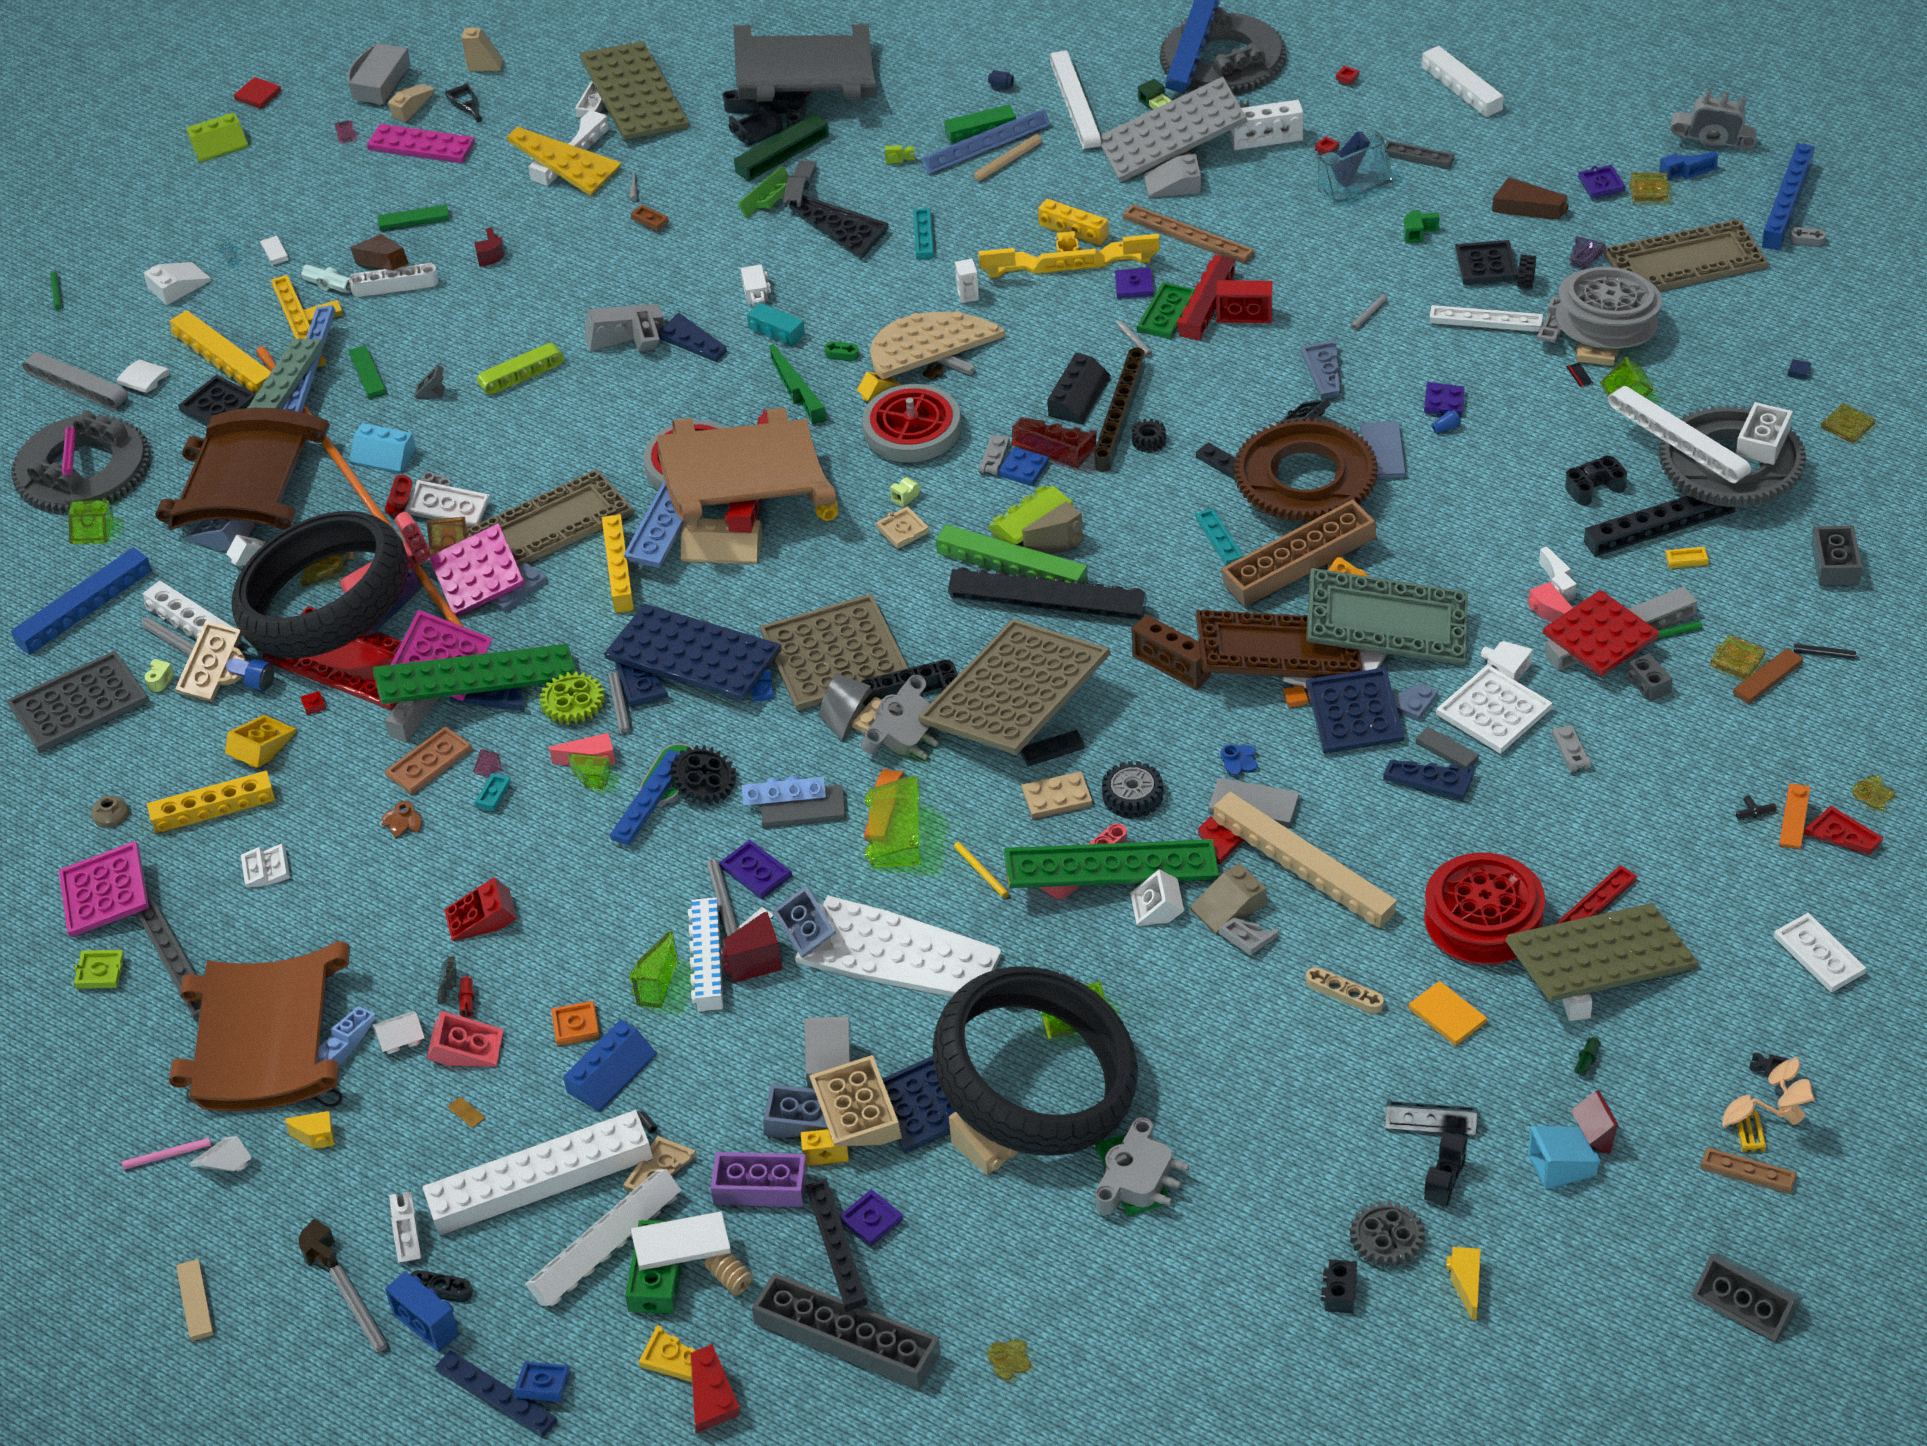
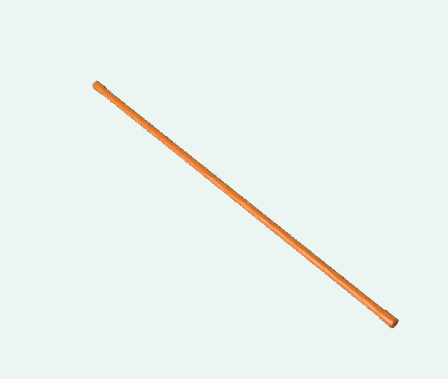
M261 346L256 350V354L272 372L276 363L268 350ZM304 405L302 413L312 415L306 405ZM326 436L321 444L373 516L382 519L391 526L329 437ZM418 565L412 568L415 570L418 580L447 621L464 627L421 566Z

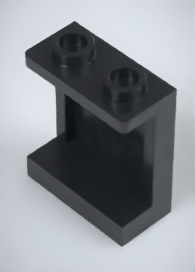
M765 101L758 103L759 112L737 121L733 116H729L728 127L730 132L734 133L747 147L783 131L782 118Z

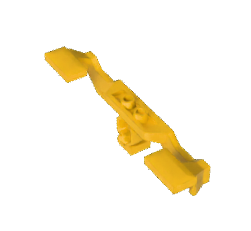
M1075 232L1057 233V252L1041 254L1037 258L1022 251L1015 252L1014 248L978 251L979 267L989 274V278H995L1007 271L1026 270L1033 274L1106 267L1113 261L1129 259L1140 263H1148L1150 258L1160 251L1159 234L1123 237L1122 242H1112L1098 251L1097 249L1079 250Z

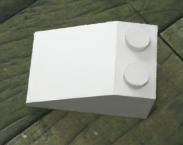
M192 262L158 264L143 272L148 289L166 305L212 281L207 274Z

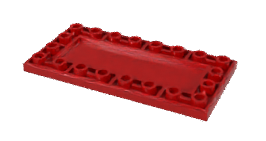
M308 606L300 615L317 609ZM378 632L372 635L364 634L341 648L313 657L288 659L266 653L262 655L263 661L270 662L273 665L391 711L399 703L381 704L373 675V667L391 665L402 641Z

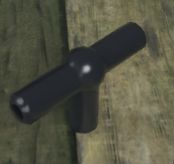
M1747 795L1743 801L1749 809L1737 811L1736 818L1759 817L1761 814L1776 811L1777 807L1774 803L1757 806L1751 796Z

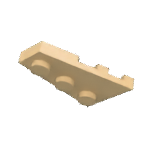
M657 1136L650 1146L653 1159L638 1163L624 1183V1190L631 1193L656 1170L667 1169L671 1176L697 1157L696 1151Z

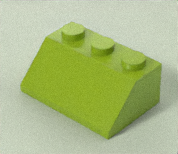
M234 112L186 127L189 143L199 162L248 147L242 127Z

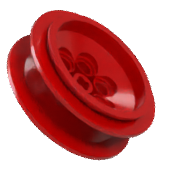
M1488 852L1464 854L1442 864L1430 877L1425 891V927L1432 941L1442 951L1456 959L1482 965L1508 962L1518 957L1507 944V935L1543 927L1544 889L1540 880L1531 869L1511 857Z

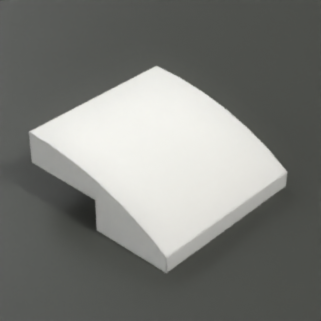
M139 359L122 372L117 379V384L147 393L157 388L158 380L169 376V369Z
M282 843L265 851L258 847L241 855L246 887L270 885L290 878L286 848Z

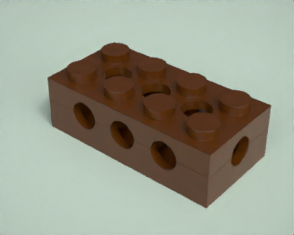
M1145 615L1131 628L1132 656L1195 690L1200 688L1211 677V673L1203 672L1199 642L1190 636L1148 615Z

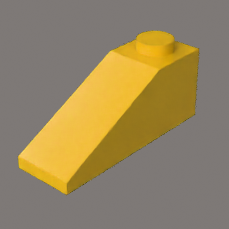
M1452 1247V1256H1447L1446 1270H1451L1450 1280L1470 1318L1477 1320L1480 1249Z

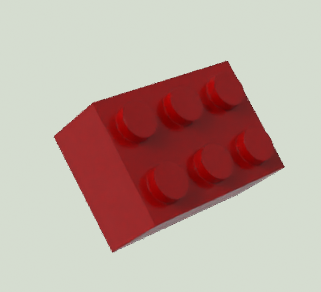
M1217 280V323H1272L1273 281Z

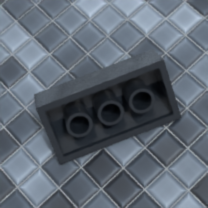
M1075 353L1047 399L1048 416L1083 425L1110 380L1111 375L1094 357Z

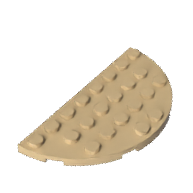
M959 311L913 313L910 316L896 319V321L888 324L878 332L871 344L870 360L877 375L881 379H885L1005 337V330L988 320L963 314Z

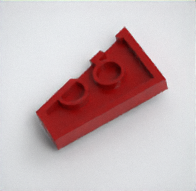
M1833 806L1828 807L1805 828L1804 832L1805 835L1868 855L1883 842L1882 836Z

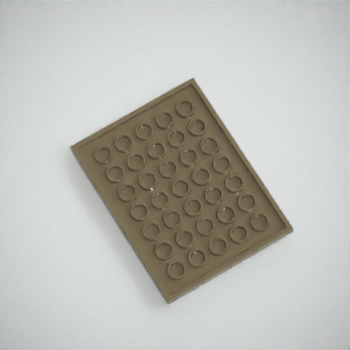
M1012 619L918 716L919 722L1017 755L1111 655L1110 650L1104 646Z

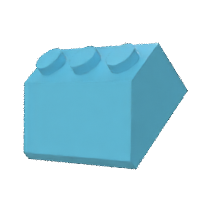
M361 423L354 434L349 462L353 465L401 474L416 450L413 433Z

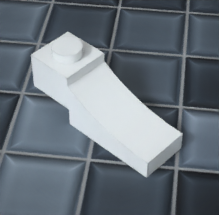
M1547 546L1540 549L1539 564L1549 575L1553 586L1567 602L1576 598L1577 584L1570 578L1571 569Z

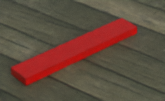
M1619 865L1555 924L1599 915L1637 881V875Z

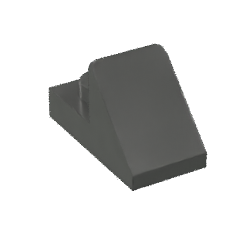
M437 365L417 384L414 397L417 399L442 398L445 386L441 384L444 368Z

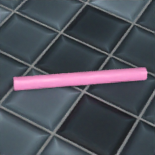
M209 1138L132 1158L122 1161L123 1170L210 1147L211 1142Z

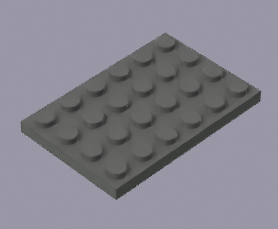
M116 651L6 700L9 708L38 752H42L149 702L146 694Z

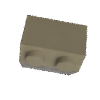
M1064 502L1022 530L1023 547L1047 554H1055L1068 551L1079 545L1083 541L1082 513L1069 503Z
M1239 863L1222 873L1190 906V910L1217 935L1219 934V927L1232 918L1244 919L1266 906L1267 888Z

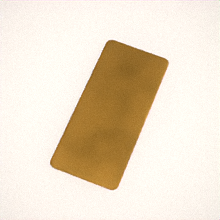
M462 1097L457 1098L448 1105L452 1112L472 1128L485 1119L484 1115Z

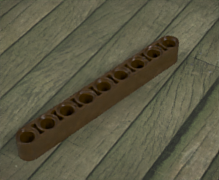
M1139 347L1130 349L1127 354L1094 450L1095 469L1100 472L1108 471L1112 467L1145 370V351Z

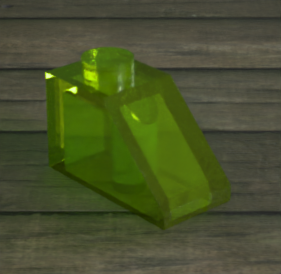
M575 754L568 755L572 773L585 788L605 790L611 773L609 758Z

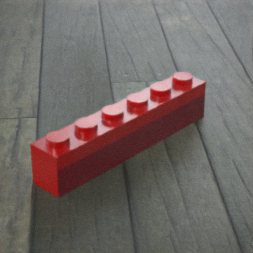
M1215 254L1212 260L1208 262L1207 270L1202 273L1200 283L1196 284L1195 292L1190 296L1188 306L1184 307L1182 317L1178 318L1177 328H1179L1180 337L1201 340L1217 309V280H1232L1235 274V258Z

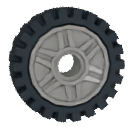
M1128 761V765L1122 762L1120 767L1115 765L1112 767V770L1109 769L1107 771V775L1105 774L1102 780L1105 806L1107 805L1109 811L1113 810L1115 815L1120 812V817H1125L1128 814V818H1133V815L1140 818L1142 813L1147 816L1150 814V811L1154 812L1156 807L1159 808L1163 800L1162 776L1153 766L1149 768L1147 763H1144L1142 766L1140 761H1136V764H1133V761Z

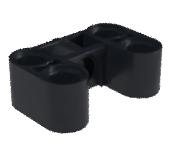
M1606 455L1567 470L1565 489L1576 503L1586 506L1592 503L1593 488L1605 484L1615 493L1625 491L1627 471L1615 457Z
M1448 1132L1443 1133L1436 1167L1430 1166L1427 1172L1424 1200L1448 1206L1453 1188L1465 1163L1467 1138Z

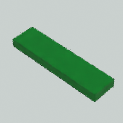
M447 204L378 215L380 231L449 220Z
M366 345L348 350L368 399L386 394Z

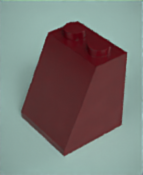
M763 912L723 940L724 949L721 950L723 961L727 962L723 963L726 976L730 975L733 983L782 970L779 943L768 912Z

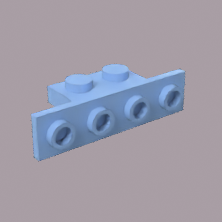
M799 776L787 777L786 781H779V778L767 779L766 783L742 785L744 806L826 798L824 777L800 779Z

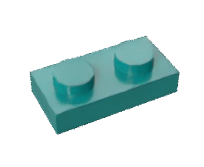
M491 773L475 800L476 807L495 812L512 783L511 778Z

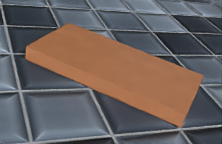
M445 726L385 770V776L413 795L473 750L472 745Z

